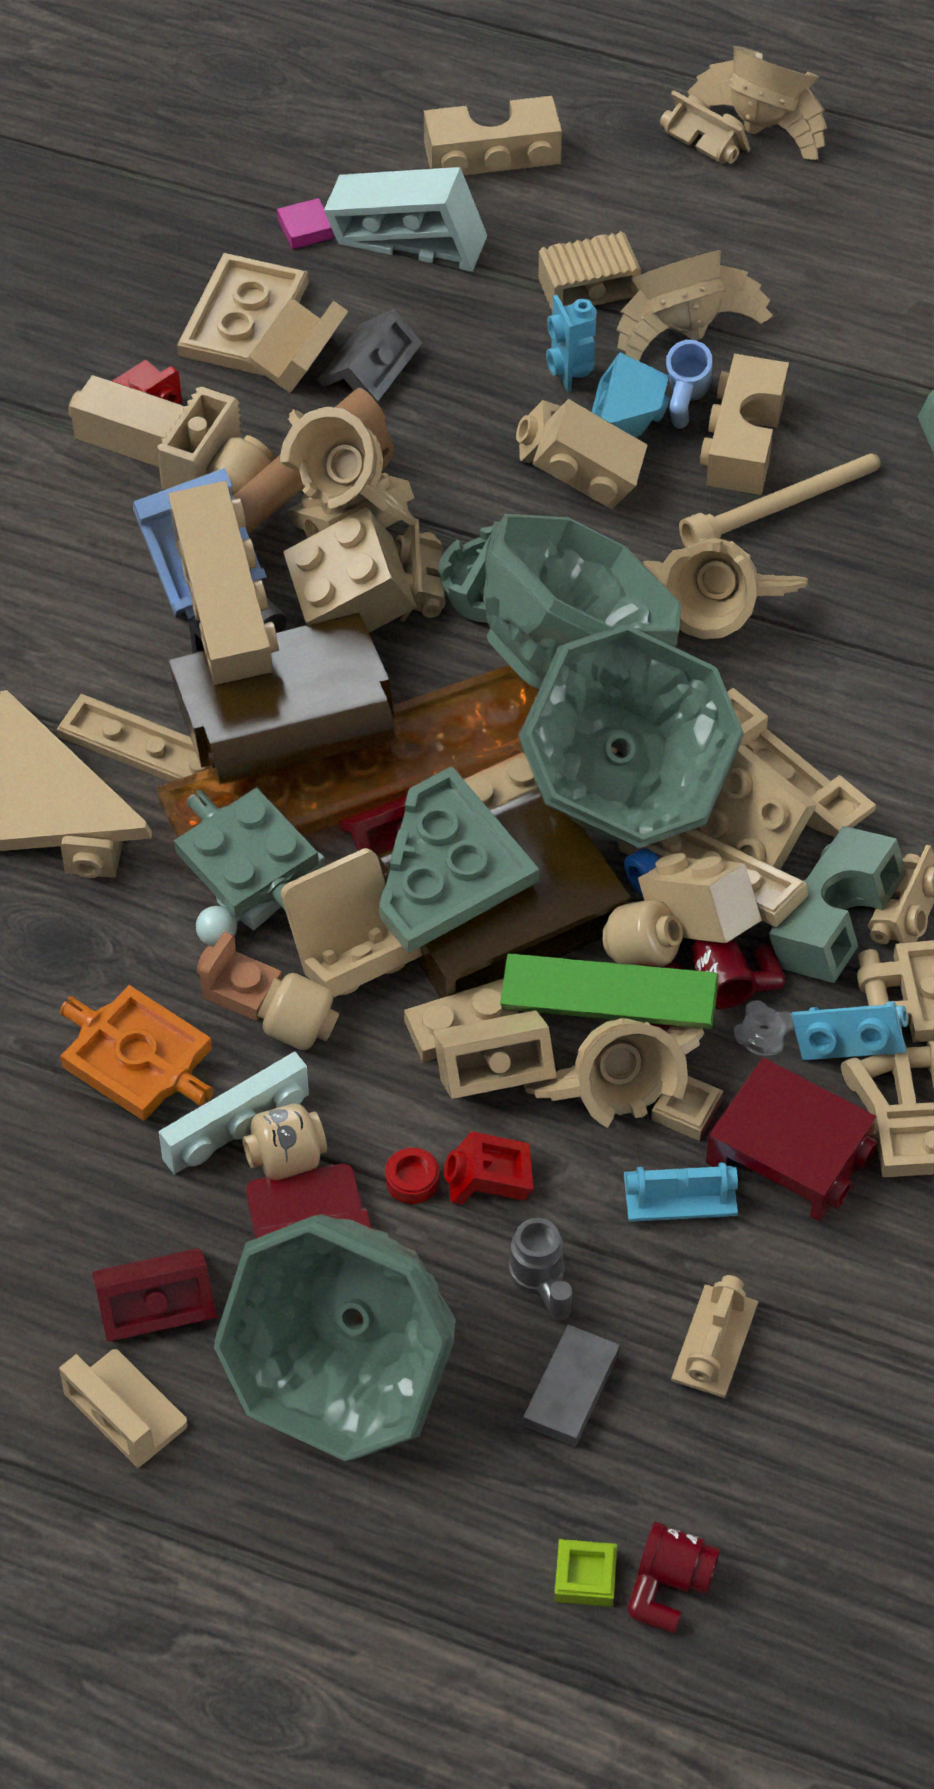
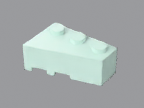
M461 167L339 175L324 208L325 215L340 245L389 255L393 254L394 249L419 254V261L433 263L434 258L460 262L459 269L472 272L487 238V233Z

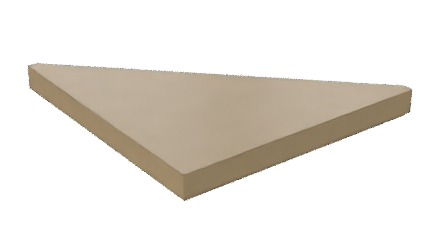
M7 690L0 691V851L61 846L63 836L109 839L113 842L151 839L152 831L137 812Z

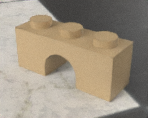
M553 96L511 100L509 120L495 127H486L475 123L469 116L467 106L424 110V145L430 169L461 167L463 175L561 164L562 130Z
M734 354L730 372H721L717 399H722V404H713L709 432H713L714 435L713 439L704 438L700 457V465L708 467L706 486L762 495L770 462L773 429L755 425L778 428L786 395L788 362Z

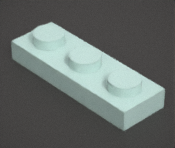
M294 1051L160 1130L159 1138L163 1161L174 1175L188 1166L200 1165L218 1148L234 1139H243V1137L250 1135L251 1121L254 1115L289 1104H300L304 1097L309 1095L306 1064Z

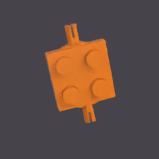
M130 985L112 1003L97 1011L92 1010L74 996L68 998V1003L66 1001L63 1003L60 1010L61 1016L80 1026L81 1031L78 1038L60 1056L62 1067L142 1121H145L167 1097L175 1092H180L200 1107L211 1099L214 1088L192 1075L193 1069L212 1050L211 1037Z

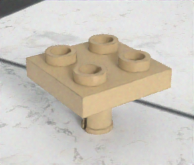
M739 745L707 823L694 829L780 870L818 804L746 746Z

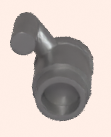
M543 1218L528 1219L517 1228L516 1233L512 1237L509 1263L511 1280L517 1288L526 1293L540 1294L550 1315L556 1320H565L571 1313L572 1287L569 1283L561 1281L564 1273V1244L562 1237L552 1222Z

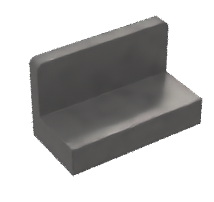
M392 309L363 322L324 370L318 381L325 387L345 379L354 391L358 387L362 388L378 402L421 346L422 341L395 309Z

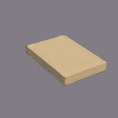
M223 253L177 344L178 356L264 376L263 373L247 362V358L288 300L294 299L298 303L300 302L309 283L308 272Z

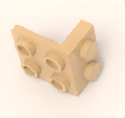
M368 848L361 849L289 882L281 890L282 901L304 974L310 980L329 988L333 993V998L338 995L350 994L357 990L360 985L383 974L397 972L406 963L422 956L420 947L408 954L379 918V903L386 884L378 856Z

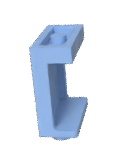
M225 468L136 500L133 503V511L175 617L186 613L188 620L195 618L190 590L186 585L181 557L178 556L175 544L168 493L226 481L230 497L234 499L231 493L232 485ZM245 527L239 528L241 539H249ZM256 557L257 568L250 569L253 582L262 580L264 584L267 576L264 568L261 569Z

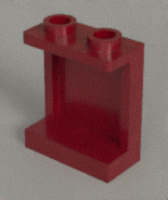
M762 1057L710 1132L706 1163L712 1167H718L719 1163L725 1162L726 1166H730L734 1160L808 1199L812 1203L810 1217L820 1222L830 1206L839 1209L845 1201L852 1186V1180L849 1178L856 1167L864 1170L872 1160L879 1143L878 1140L873 1138L877 1116Z

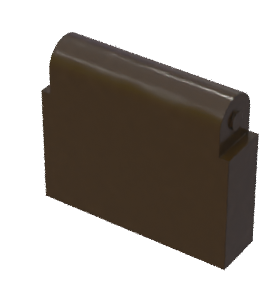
M360 613L276 633L279 651L271 653L273 672L214 685L205 651L169 660L176 699L201 768L211 765L218 785L379 745L396 739L393 722L395 716L389 678Z
M538 787L491 806L488 809L539 868V882L420 947L422 956L417 958L416 961L440 998L500 979L504 981L507 954L560 958L603 938L604 926L614 909L630 903L629 894L583 827L570 820L566 815L546 806ZM393 849L377 855L385 884L390 872Z

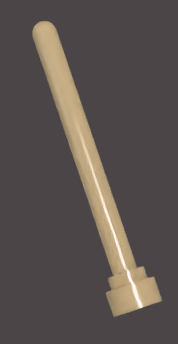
M867 454L715 517L711 514L697 513L682 519L679 523L682 542L686 548H689L698 543L701 538L705 540L711 538L721 539V534L877 471L881 464L880 459L875 454Z

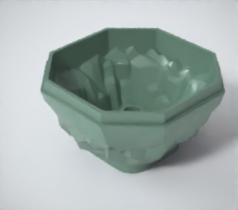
M504 514L500 522L494 521L485 553L486 581L483 590V601L486 608L487 622L490 626L487 639L492 647L528 684L540 689L558 646L623 624L629 625L673 647L677 645L682 603L626 546L569 517Z
M623 624L558 646L519 734L521 750L527 759L546 806L566 815L581 827L610 840L641 848L707 823L742 741L744 732L717 667L629 625ZM611 747L618 749L624 758L614 756Z
M320 1214L245 1243L214 1340V1349L247 1416L339 1459L352 1461L420 1436L455 1342L456 1319L440 1295L439 1285L435 1281L434 1276L427 1272L415 1250L404 1247L395 1240L390 1239L386 1232L371 1229L353 1220L335 1219Z

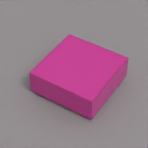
M319 198L277 209L278 222L292 249L334 238V233Z

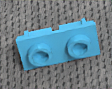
M553 295L552 316L547 318L552 348L547 349L546 358L551 374L553 376L559 375L566 391L571 392L572 378L586 377L594 368L595 341L592 336H595L597 311L587 299H579L574 304L563 306L558 295Z
M887 1001L886 1005L825 1010L811 1007L809 1011L792 1012L791 1014L802 1060L906 1052L901 1027L907 1026V1009L904 1005L897 1006L894 1001Z
M725 1162L719 1163L718 1167L644 1171L643 1167H637L636 1171L624 1172L628 1222L738 1216L735 1189L738 1188L736 1167L726 1166Z

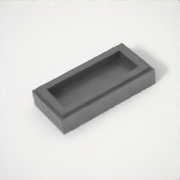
M567 1325L523 1417V1426L576 1447L617 1360L620 1344Z

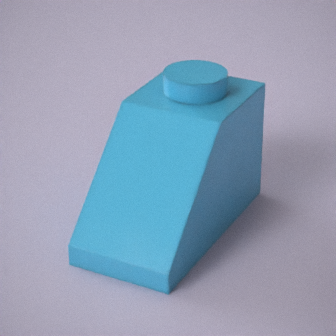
M620 352L599 381L592 413L633 437L641 436L652 420L656 422L661 420L668 407L670 397L664 394L669 375Z

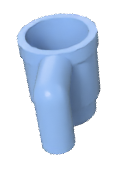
M684 340L676 343L670 349L666 359L669 383L673 389L670 402V417L672 425L676 428H684L688 425L689 402L702 398L712 384V355L703 343L696 340Z

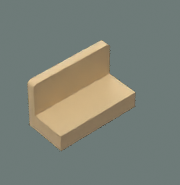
M289 299L250 353L247 362L284 390L291 393L348 311L333 301L323 316L318 318L294 299Z
M117 1349L111 1350L91 1367L77 1354L59 1367L64 1394L137 1468H140L188 1426L187 1418Z

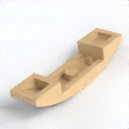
M732 688L727 692L744 732L740 745L746 746L818 804L808 820L807 826L836 837L842 826L853 828L875 811L876 804L842 776L838 775L830 781L767 729L768 716L736 689Z

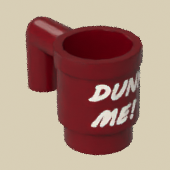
M696 940L691 948L694 957L693 965L696 971L715 972L718 974L716 1009L736 1007L751 998L755 992L778 990L785 985L786 976L770 945L760 946L753 952V957L760 971L754 972L750 971L738 944L732 940L727 943Z
M654 1521L628 1603L627 1611L629 1616L635 1621L675 1634L682 1611L654 1602L659 1584L661 1583L687 1593L691 1589L707 1594L721 1549L704 1544L705 1539Z

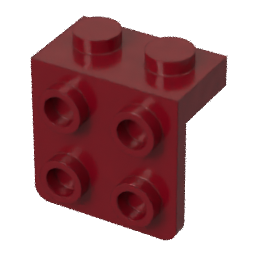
M348 1164L315 1168L280 1180H272L269 1177L255 1179L246 1186V1195L255 1239L320 1214L335 1219L353 1220L371 1228L367 1208L362 1209L353 1168Z

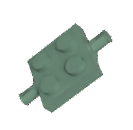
M258 788L253 789L235 802L222 808H218L202 790L196 791L197 797L192 794L188 798L187 806L202 821L199 825L174 840L175 851L235 918L255 905L271 900H276L285 910L281 897L282 888L287 883L298 879V877L319 864L318 852Z

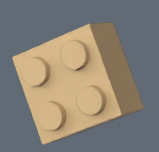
M367 506L283 551L307 625L360 613L368 633L417 608L393 537Z

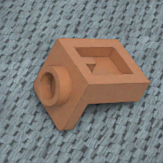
M223 932L214 947L210 945L203 951L197 965V974L200 975L202 998L255 1021H258L260 1018L257 1014L273 979L276 978L282 981V971L236 952L235 937L227 932Z

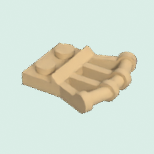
M927 1041V1046L906 1047L905 1053L872 1055L863 1060L853 1057L841 1063L842 1075L847 1086L852 1091H856L868 1111L877 1116L874 1137L879 1141L878 1153L882 1177L934 1174V1102L916 1104L910 1068L928 1067L929 1072H931L934 1088V1041ZM891 1071L895 1079L899 1105H889L872 1078Z

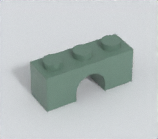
M842 826L831 844H828L823 849L820 860L807 879L803 880L807 883L809 896L777 927H771L769 933L770 941L783 970L835 983L859 947L849 912L846 909L855 906H868L883 910L906 875L896 838Z

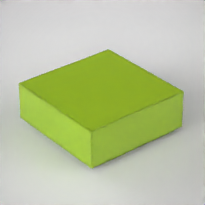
M559 1539L554 1602L613 1607L617 1544Z

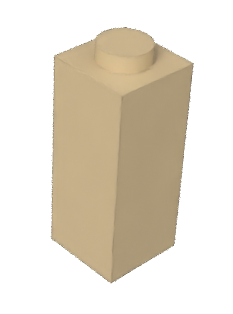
M92 375L83 389L75 392L69 404V416L72 417L75 439L159 467L157 445L162 444L161 439L166 438V432L170 431V426L175 425L174 420L179 419L178 413H182L185 406Z

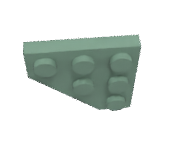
M453 766L409 788L405 803V814L401 829L398 830L390 861L389 876L379 903V918L408 954L539 882V868Z

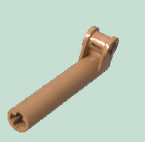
M358 387L334 408L345 409L358 417L364 426L377 437L383 456V470L389 464L394 453V445L384 421L385 415L374 398L364 389ZM280 455L233 495L234 499L240 498L247 534L252 532L305 488L302 484L299 468L292 469L280 463Z

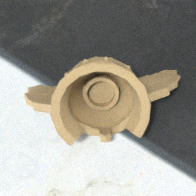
M734 46V60L709 65L710 69L698 75V81L687 91L689 95H694L703 100L709 108L718 105L734 106L738 115L743 118L746 131L756 134L764 128L777 124L780 125L795 139L803 159L818 160L817 149L825 146L823 131L827 129L822 114L825 109L809 89L819 78L816 74L810 72L803 74L764 61L762 53Z
M721 250L681 260L631 278L639 291L620 311L623 316L616 331L620 332L617 349L624 351L625 355L639 361L648 344L659 333L668 328L675 332L683 333L692 340L702 339L708 325L717 313L740 314L762 324L773 316L766 309L770 300L760 290L761 284L747 276V271L720 265Z
M323 407L307 412L304 415L298 410H292L288 419L292 427L283 441L280 463L292 469L299 468L302 484L305 486L302 491L308 497L315 500L319 499L323 502L324 506L328 505V509L338 506L345 508L348 505L362 501L366 497L383 512L386 511L397 520L401 519L407 524L415 526L418 521L378 483L383 466L380 443L377 437L364 426L358 417L345 409Z
M701 538L698 543L689 548L673 550L664 563L659 561H643L645 567L682 603L679 629L687 635L703 640L724 638L739 630L751 616L757 596H784V593L798 592L799 588L806 587L808 583V578L757 574L756 567L749 554L733 541L729 542L719 538L708 540Z
M626 1018L608 1021L593 1030L578 1049L579 1052L575 1066L558 1070L556 1072L557 1078L523 1084L526 1093L535 1094L536 1098H551L552 1101L581 1096L590 1115L601 1125L608 1128L614 1114L621 1116L632 1113L635 1118L648 1114L646 1107L653 1104L660 1094L683 1099L688 1082L685 1055L700 1045L699 1040L704 1036L703 1028L674 1025L667 1030H663L660 1027L651 1026L648 1022L643 1023Z

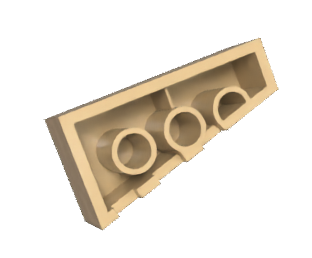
M226 481L168 493L175 544L178 556L181 557L186 585L190 590L196 621L200 620L201 622L199 623L201 639L214 685L273 672L271 653L279 651L278 640L273 622H263L261 611L268 609L262 580L253 582L250 569L257 568L251 539H241L239 528L246 527V521L240 498L231 499Z

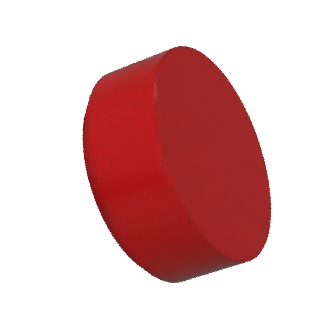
M413 1147L401 1149L389 1158L385 1167V1183L388 1192L396 1200L407 1204H418L427 1201L436 1193L440 1182L439 1165L431 1153L424 1149Z

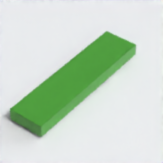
M507 954L500 1005L506 1010L527 1012L537 1010L538 1013L611 1020L626 1018L643 1023L712 1029L719 977L715 972Z

